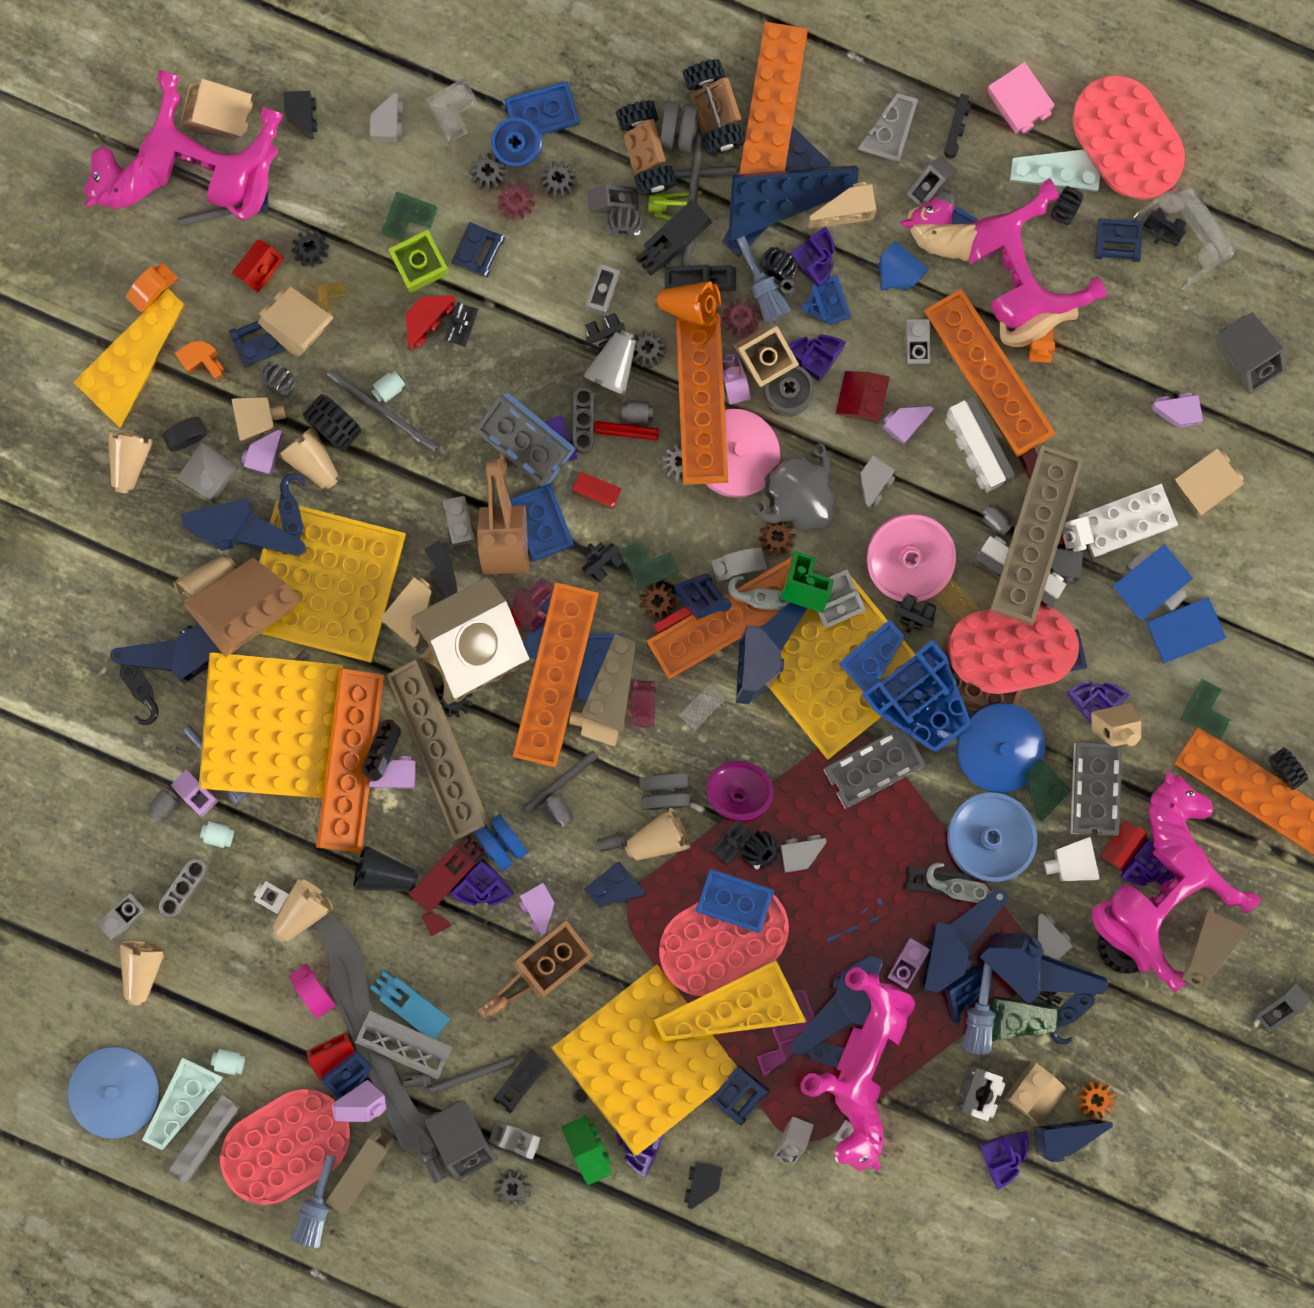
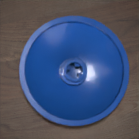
M992 703L974 711L969 716L972 725L958 735L956 743L957 759L964 775L976 786L995 793L1015 791L1026 785L1039 771L1045 754L1044 735L1037 720L1025 709L1009 703Z

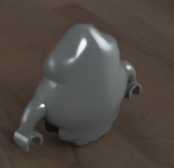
M821 443L815 445L819 450V454L814 449L809 451L811 457L820 459V465L810 464L804 457H788L774 467L764 478V494L770 499L771 512H766V504L763 501H757L756 504L760 507V511H757L755 507H751V514L758 515L762 520L772 524L780 521L792 522L793 526L801 531L829 527L833 519L836 495L828 487L831 463L825 453V446Z

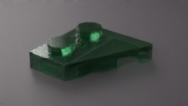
M1041 759L1024 774L1026 783L1030 788L1031 800L1036 808V817L1040 821H1043L1072 791Z

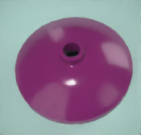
M731 761L724 763L714 769L707 780L706 796L710 805L719 814L733 820H750L762 815L769 808L773 799L774 791L771 779L764 770L749 762Z

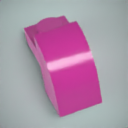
M307 963L288 976L300 998L317 1019L336 1006Z

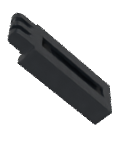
M691 199L687 205L643 245L646 249L636 260L639 263L643 262L642 267L644 269L649 268L647 273L650 276L653 275L662 266L665 268L713 221ZM669 240L672 246L661 255L660 251L663 248H667L664 243Z

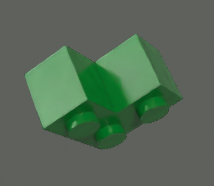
M794 551L787 567L780 599L823 613L830 598L834 580L813 573L816 557Z
M585 1115L561 1126L573 1158L587 1185L612 1175L609 1165L613 1163L608 1152H602L606 1149L601 1138L596 1139L599 1132L594 1122L589 1123Z

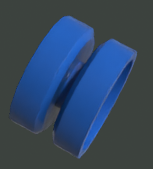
M514 117L507 118L497 125L492 134L491 144L497 159L506 165L515 167L528 165L535 161L541 153L543 139L542 133L536 124L529 119ZM516 138L521 140V145L516 146L514 140Z
M498 814L491 819V825L497 832L493 835L487 826L477 829L475 834L482 842L481 846L492 861L497 863L503 872L512 866V860L507 855V851L510 850L518 860L526 856L528 852L502 815Z

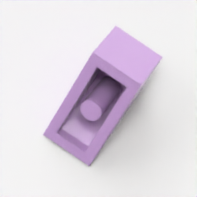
M931 406L899 408L896 413L891 411L883 420L886 423L883 429L904 446L932 414L934 409Z
M276 430L252 443L242 456L241 462L244 463V468L272 477L284 433Z
M398 756V760H392L387 765L384 775L379 780L369 782V787L416 789V761L411 760V756Z
M368 1080L332 1104L334 1119L343 1122H369L387 1110L384 1094Z

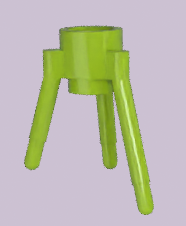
M689 192L650 195L648 211L654 213L656 218H663L669 221L672 216L663 213L667 212L668 205H687V201L668 199L689 197Z

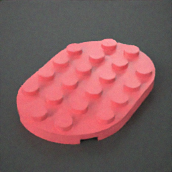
M1124 76L1100 78L1083 90L1075 103L1072 116L1073 128L1078 141L1106 184L1116 193L1124 197L1136 198L1137 200L1154 199L1169 191L1178 181L1183 171L1185 162L1184 147L1178 133L1152 93L1138 81Z
M1043 604L1039 606L1033 625L996 614L988 609L969 614L957 623L949 638L948 656L955 672L967 684L970 682L981 688L980 691L987 693H1009L1051 684L1064 678L1070 672L1078 657L1079 642L1077 634L1071 623L1061 613L1053 608L1048 610L1045 608L1046 605Z
M774 894L760 933L695 912L698 905L697 902L676 915L669 922L662 934L659 946L660 962L668 979L680 990L702 997L774 962L782 953L787 942L789 932L788 918L783 905Z
M294 1090L280 1096L233 1126L224 1139L220 1154L221 1171L231 1190L246 1201L263 1205L275 1204L288 1199L319 1180L327 1154L336 1157L332 1171L338 1167L348 1151L351 1130L349 1122L336 1121L334 1119L332 1104L336 1100L318 1090Z

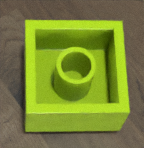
M428 229L388 249L409 293L449 274L448 268Z

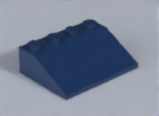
M1092 1119L1033 1127L1036 1152L1043 1159L1051 1162L1065 1161L1064 1156H1071L1111 1129L1113 1122L1104 1119Z

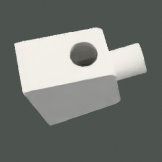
M1091 837L1054 850L1055 860L1044 862L1046 875L1059 873L1060 881L1099 880Z

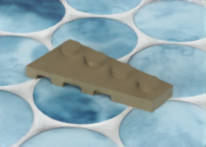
M615 634L583 708L581 717L623 733L636 648L635 641Z

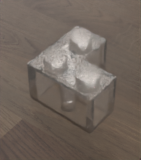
M465 78L426 99L427 106L448 143L468 133L467 127L459 113L476 104L475 96Z

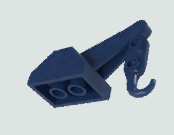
M291 473L286 475L280 483L281 494L278 509L283 530L254 515L252 504L247 498L182 513L183 527L189 533L215 549L220 548V551L233 549V545L241 543L298 557L302 556L306 552V545L300 540L304 526L298 502L290 493L288 485L291 480H298L302 486H306L305 479L299 474Z
M995 933L986 941L980 955L1028 1004L1039 995L1040 991L1075 993L1060 1007L1056 1019L1050 1025V1037L1058 1044L1064 1045L1073 1041L1072 1037L1067 1039L1060 1038L1057 1034L1058 1029L1061 1026L1077 1021L1094 1005L1095 995L1103 994L1107 990L1108 981L1104 976L1044 955L1042 944L1036 938H1031L1028 934Z
M867 955L841 970L840 975L835 974L832 988L836 989L835 994L797 1038L793 1040L791 1049L795 1054L808 1053L815 1062L833 1067L838 1066L845 1048L822 1041L851 1022L864 1026L871 1007V1001L864 990L853 991L846 985V974L852 968L860 967L867 974L872 972L879 976L882 958Z

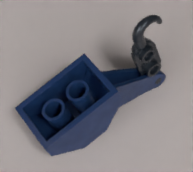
M187 626L180 632L181 636L175 640L114 648L111 651V660L121 667L120 677L134 698L145 704L151 712L150 717L145 720L135 716L134 720L138 724L150 725L156 721L159 714L153 688L139 667L172 671L177 679L185 684L208 669L209 653H222L201 626Z

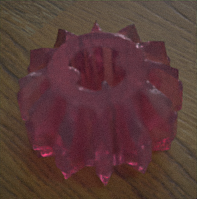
M517 182L516 188H513V185L509 183V191L502 188L501 193L504 196L497 197V200L502 202L498 205L499 210H505L503 213L505 217L512 213L511 218L515 220L516 215L519 214L522 220L524 219L523 212L529 215L532 213L529 207L535 206V202L531 200L534 197V193H527L529 191L527 185L521 189L520 182ZM515 197H518L520 200L517 205H513Z
M737 299V306L729 302L728 306L730 309L723 310V313L727 316L722 318V322L728 323L725 326V330L728 331L734 328L732 331L733 336L737 334V330L740 331L741 337L745 336V330L752 334L753 329L751 326L758 327L759 324L754 320L760 317L759 313H753L756 310V306L752 305L748 308L749 300H746L744 305H741V300ZM739 313L743 314V317L746 316L744 322H739V319H735Z

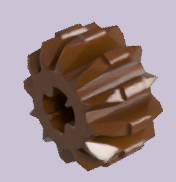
M782 521L781 525L774 523V526L766 522L765 525L768 530L760 528V532L766 536L758 537V541H766L761 546L762 550L769 546L768 555H771L773 550H776L777 557H780V549L785 554H788L789 549L787 546H795V543L789 540L796 538V534H789L794 528L792 525L785 528L787 522ZM773 533L777 535L782 534V542L778 540L773 541Z
M653 583L652 592L649 588H644L648 596H639V599L646 601L639 604V608L647 607L643 615L647 616L651 612V621L655 620L656 614L659 615V620L661 621L663 620L662 613H665L666 616L672 615L668 608L676 609L674 604L669 603L676 601V596L668 597L673 591L671 588L663 592L665 584H661L660 590H657L656 584ZM655 597H660L659 600H664L659 608H656V604L652 605Z

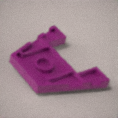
M791 990L806 1022L773 1026L772 1030L778 1049L756 1056L763 1076L769 1074L794 1054L791 1049L793 1040L797 1038L815 1017L806 990Z

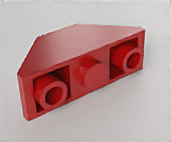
M453 295L420 297L406 313L407 342L411 351L415 348L420 349L427 339L425 337L429 332L434 333L441 325L440 320L445 315L449 316L455 310L456 298Z

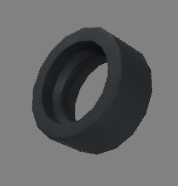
M197 416L173 425L163 433L162 437L169 451L174 452L197 443L208 432L201 418Z

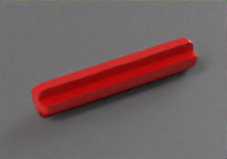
M595 421L593 428L595 434L654 441L659 438V429L653 427Z

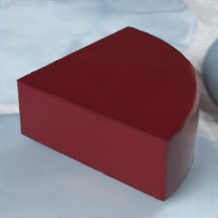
M429 913L421 916L431 936L451 927L449 921L438 914Z

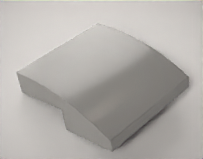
M848 569L827 577L834 580L831 595L823 613L817 611L825 629L866 611Z

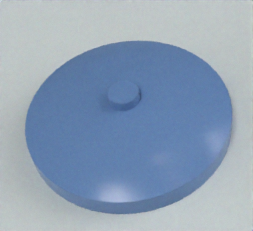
M982 793L971 797L955 811L949 823L947 840L952 858L964 873L982 882L1000 883L1013 879L1029 866L1037 848V831L1031 815L1017 800L1000 793Z
M122 1047L103 1048L86 1056L75 1068L68 1087L69 1105L76 1120L90 1133L104 1138H122L141 1130L152 1119L160 1099L159 1080L152 1065L139 1053Z

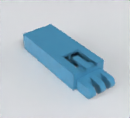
M383 970L380 974L387 978V980L384 982L378 977L375 980L382 987L378 989L372 984L369 988L381 997L379 999L381 1002L422 1034L436 1039L451 1018L398 977L395 979ZM397 989L409 997L404 1005H401L391 997L393 996L397 1000H401L403 996L396 991Z

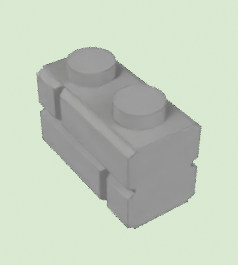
M602 264L598 265L596 276L585 303L586 311L607 316L620 277V270Z
M465 496L444 500L443 505L453 547L475 543Z

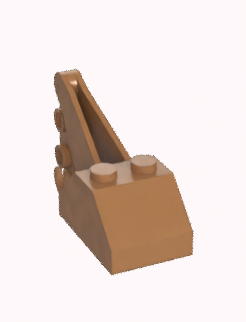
M500 452V459L487 461L489 507H480L477 537L483 575L528 573L526 505H511L503 476H507L508 472L507 457ZM493 477L496 480L501 507H495Z
M564 921L523 952L512 963L519 974L477 1011L483 1019L488 1016L491 1017L504 1009L508 1003L530 990H533L538 998L541 999L594 955L570 924ZM521 976L528 983V985L507 998L504 996L500 997Z

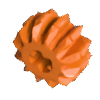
M1089 1081V1090L1081 1086L1080 1089L1085 1094H1077V1098L1084 1101L1078 1103L1077 1106L1079 1108L1086 1106L1082 1112L1083 1115H1087L1091 1111V1119H1095L1096 1113H1098L1100 1119H1103V1110L1108 1114L1112 1112L1107 1107L1108 1104L1112 1106L1116 1104L1114 1101H1109V1098L1114 1097L1115 1093H1106L1110 1086L1105 1085L1102 1088V1081H1097L1096 1087H1094L1092 1081ZM1094 1094L1101 1097V1101H1098L1100 1103L1098 1106L1091 1103V1098L1094 1099L1092 1097Z

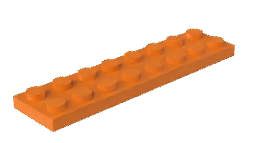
M770 22L764 23L745 137L746 141L744 143L739 174L785 171L808 33L807 28Z
M962 288L923 310V314L929 319L932 328L1016 457L1055 436L1056 432Z
M718 315L715 323L711 326H702L676 317L683 485L728 483L720 315Z
M791 558L736 590L744 593L758 588L782 591ZM729 593L724 596L732 603V607L728 611H719L698 620L692 614L646 642L666 677L670 680L739 640L747 625L762 627L780 611L757 609L744 601L734 599Z
M555 582L513 757L557 767L599 593Z
M343 668L339 669L316 848L361 853L370 781L362 774L361 769L377 732L384 675Z
M1199 726L1196 727L1173 765L1314 855V801L1296 789L1291 790L1281 779Z

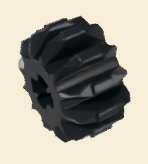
M1066 186L1051 211V218L1060 224H1071L1084 199V194L1074 187Z
M307 229V236L305 237L300 232L298 236L301 240L294 239L292 241L297 246L291 249L292 253L297 254L294 259L296 261L302 260L301 265L303 267L309 261L311 268H314V261L321 265L323 261L320 257L328 258V253L325 250L330 248L329 244L325 243L327 240L325 236L319 237L320 233L317 230L311 236V231ZM313 245L315 250H310L308 253L306 247Z
M770 247L764 253L760 262L763 271L780 282L785 279L791 280L799 267L796 259L791 254L778 247Z
M441 684L440 688L444 691V685ZM436 692L437 696L442 698L439 701L441 705L444 704L442 706L443 711L445 712L448 709V718H451L453 711H455L456 717L460 718L459 710L462 709L467 714L468 710L464 705L472 706L473 704L471 701L466 700L473 697L472 693L467 694L457 704L452 702L448 705L443 699V694Z
M757 831L755 835L750 834V839L744 841L746 845L741 849L743 852L742 858L748 865L756 870L759 868L764 870L767 865L771 866V862L777 859L776 854L780 852L778 848L780 843L769 832Z

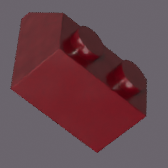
M845 371L835 414L879 424L890 377L871 372Z

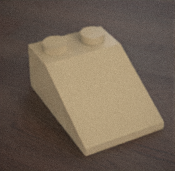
M866 182L856 183L853 187L847 189L809 217L808 230L874 220L876 204L872 184L867 185Z

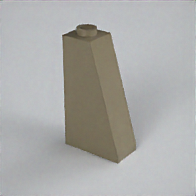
M1207 910L1199 923L1182 980L1203 989L1238 948L1249 929Z
M381 1126L368 1138L325 1203L335 1213L345 1215L397 1141L394 1135Z

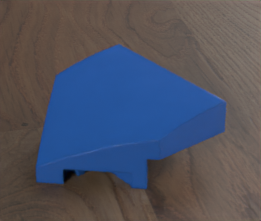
M896 241L881 255L880 262L877 265L881 275V290L896 288L908 291L928 271L924 264Z
M837 275L827 278L819 287L813 284L812 290L801 308L802 311L830 325L852 318Z

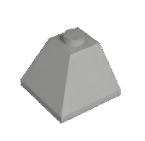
M201 442L177 477V480L214 504L238 469V466Z

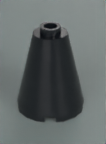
M364 846L359 857L363 859L356 866L353 882L354 890L410 891L411 887L415 888L418 875L415 874V869L371 847Z

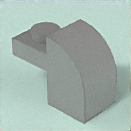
M762 548L733 552L711 561L716 582H723L738 575H751L767 569Z
M496 1120L488 1142L533 1159L539 1147L540 1137L521 1128Z

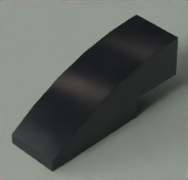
M732 265L665 267V289L709 281L712 284H716L719 291L736 290V268Z
M440 540L424 550L436 567L429 574L444 597L448 598L458 592L457 581L447 552Z

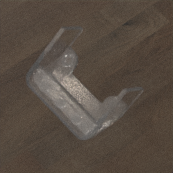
M1182 185L1164 193L1139 210L1133 218L1134 221H1139L1159 206L1168 214L1180 211L1205 247L1200 250L1198 261L1203 270L1185 281L1181 287L1183 291L1229 261L1234 255V245L1197 192L1189 185Z

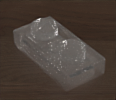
M709 683L679 717L696 731L726 698Z

